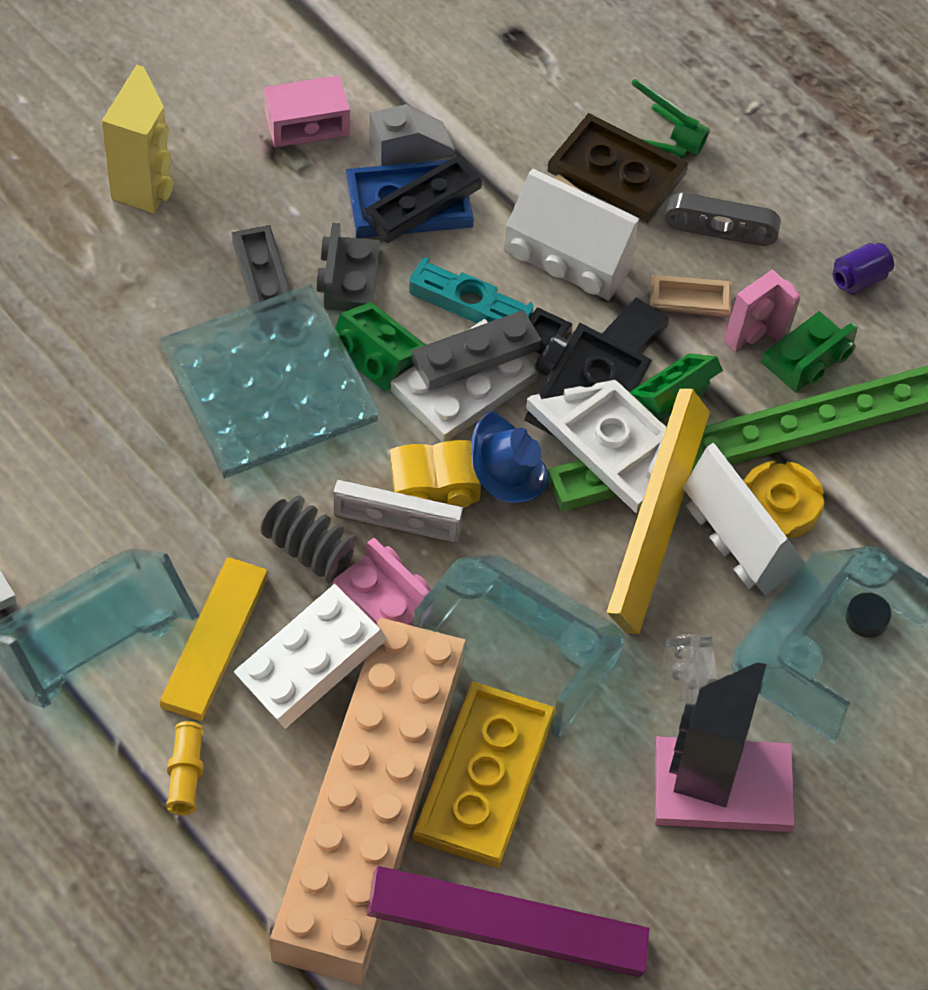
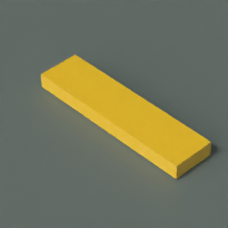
M230 557L226 558L160 699L161 709L201 722L203 721L268 579V569Z

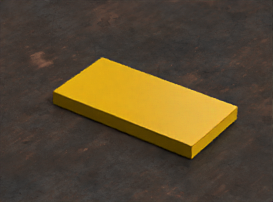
M472 681L413 832V841L500 870L556 716L557 708Z

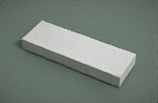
M337 480L333 491L335 516L450 542H458L463 507Z

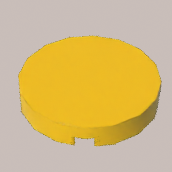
M770 461L753 468L743 481L787 538H795L811 531L821 519L824 507V491L822 484L815 475L803 466L788 461L786 465L775 464L776 461Z

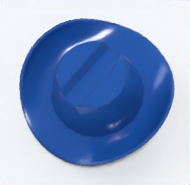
M491 411L485 414L477 423L471 439L472 465L481 485L492 496L508 503L530 501L543 493L548 482L547 469L541 460L542 454L538 441L532 439L527 433V429L515 428L498 413Z

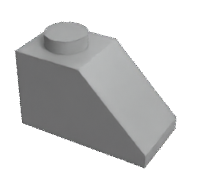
M408 104L370 112L369 144L378 166L426 162L455 155V149L442 121Z

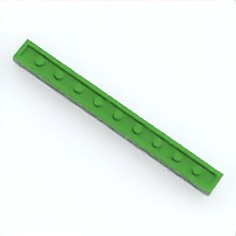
M928 365L706 425L692 471L705 449L712 443L717 446L730 465L928 411ZM581 460L547 469V480L561 512L617 497Z

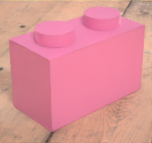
M340 75L264 87L265 116L274 148L350 135V108Z

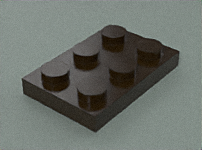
M588 113L548 161L547 172L555 176L560 174L574 186L648 223L686 175L688 163Z

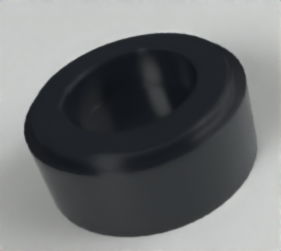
M557 334L555 336L552 335L534 365L535 370L547 377L560 358L568 341Z
M870 592L854 596L846 611L847 625L854 633L862 637L872 638L881 635L887 629L891 619L889 603L880 595Z

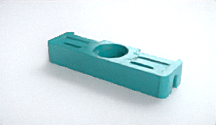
M428 257L420 261L409 279V293L475 323H479L483 319L491 322L524 310L528 318L533 313L534 306L531 301L528 305H525L513 298L497 293L498 287L461 272L458 276L455 273L430 264V258ZM472 292L478 294L482 300L476 304H467L460 297L465 293Z

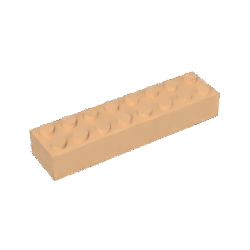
M380 617L377 626L385 634L387 640L371 653L363 663L270 936L271 961L360 986L363 985L383 922L382 919L367 916L373 872L377 866L395 870L400 868L463 669L465 639Z

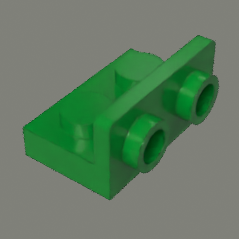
M372 302L340 313L329 341V347L384 391L391 389V381L397 378L399 371L414 365L411 360L412 350L426 345Z
M818 311L766 350L762 355L761 363L796 393L808 383L811 385L816 384L835 362L843 363L851 356L856 347L854 340L858 327L850 322L840 329Z
M689 353L629 393L661 422L671 415L680 389H693L700 396L707 391L711 383L710 379L721 373L723 369L717 356Z

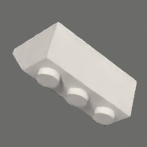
M532 168L507 223L504 251L520 261H526L547 271L553 277L562 278L581 287L589 294L597 295L609 301L631 270L639 218Z
M714 443L709 445L683 487L692 499V501L686 504V507L700 525L706 521L710 523L716 532L709 537L724 557L732 552L740 563L733 569L748 589L756 584L766 596L807 564Z

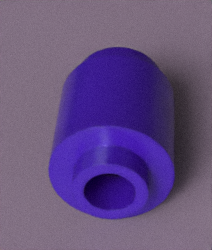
M867 243L835 260L832 273L834 282L841 290L854 295L886 279L889 272L894 269V259L890 250L884 244Z

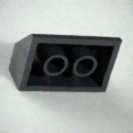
M756 662L700 688L695 705L686 702L669 773L677 775L673 792L727 807L767 664Z

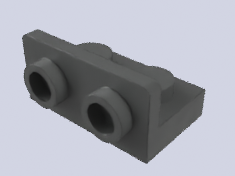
M332 222L330 237L323 236L321 260L327 261L326 268H319L317 274L316 290L317 292L324 293V309L348 311L366 303L374 302L380 240L341 237L340 223Z

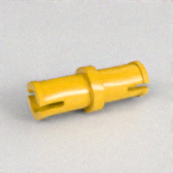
M192 721L180 722L175 726L173 757L167 762V774L170 776V785L166 808L175 815L185 816L196 811L198 779L202 777L204 763L200 760L204 729L202 725Z

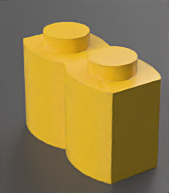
M453 440L433 446L409 444L390 449V466L394 492L463 508L480 501L481 484L472 465L471 441Z

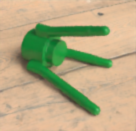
M633 79L632 85L655 102L651 107L652 110L675 124L670 137L671 140L676 142L675 145L642 140L682 159L686 157L688 152L697 156L706 143L710 128L701 124L699 120L688 116L638 79Z

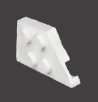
M616 380L596 383L588 388L579 386L564 389L563 396L541 399L540 394H536L527 398L526 409L635 513H638L667 427Z

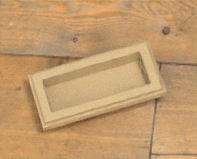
M652 275L650 306L659 312L727 317L731 314L732 281Z

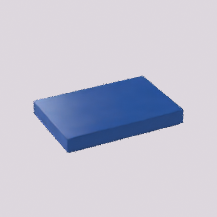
M448 160L346 169V182L356 238L380 236L364 219L365 208ZM467 196L404 234L472 228L474 217L470 197Z

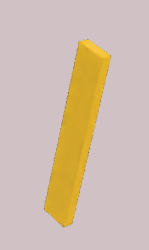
M680 389L677 394L607 609V614L626 634H640L685 493L683 487L691 474L709 418V409L693 389Z

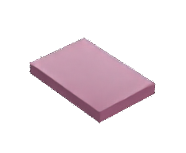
M656 736L655 825L777 832L793 831L794 802L791 743L745 741L727 807L725 808L673 792L677 775L669 773L677 737Z

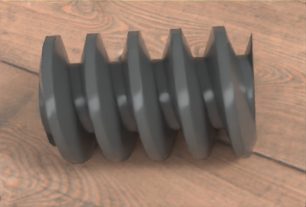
M300 495L294 497L289 502L285 499L279 500L267 511L260 527L261 534L267 539L272 538L273 543L279 548H285L286 553L291 557H298L299 562L305 567H312V572L319 577H325V581L328 584L332 583L333 579L343 573L354 554V547L357 543V537L354 534H350L341 541L344 527L340 524L327 531L331 518L325 514L314 521L318 509L311 505L302 511L305 499Z

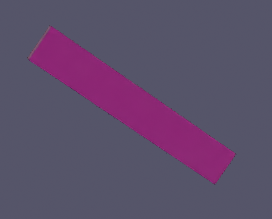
M377 866L373 872L367 916L636 977H641L646 972L649 927L382 866Z

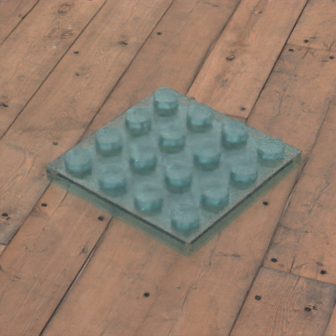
M312 284L159 338L160 349L224 479L379 421V411Z

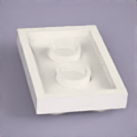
M483 319L470 329L486 324L488 322L485 319ZM523 356L429 391L416 367L413 366L391 381L390 391L441 442H446L538 379V371Z
M334 584L239 666L234 673L286 729L387 640V637Z

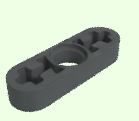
M689 193L672 195L668 200L665 214L667 224L676 230L759 246L775 243L778 239L781 224L780 216L771 209ZM714 217H726L731 219L732 221L721 222L714 219Z

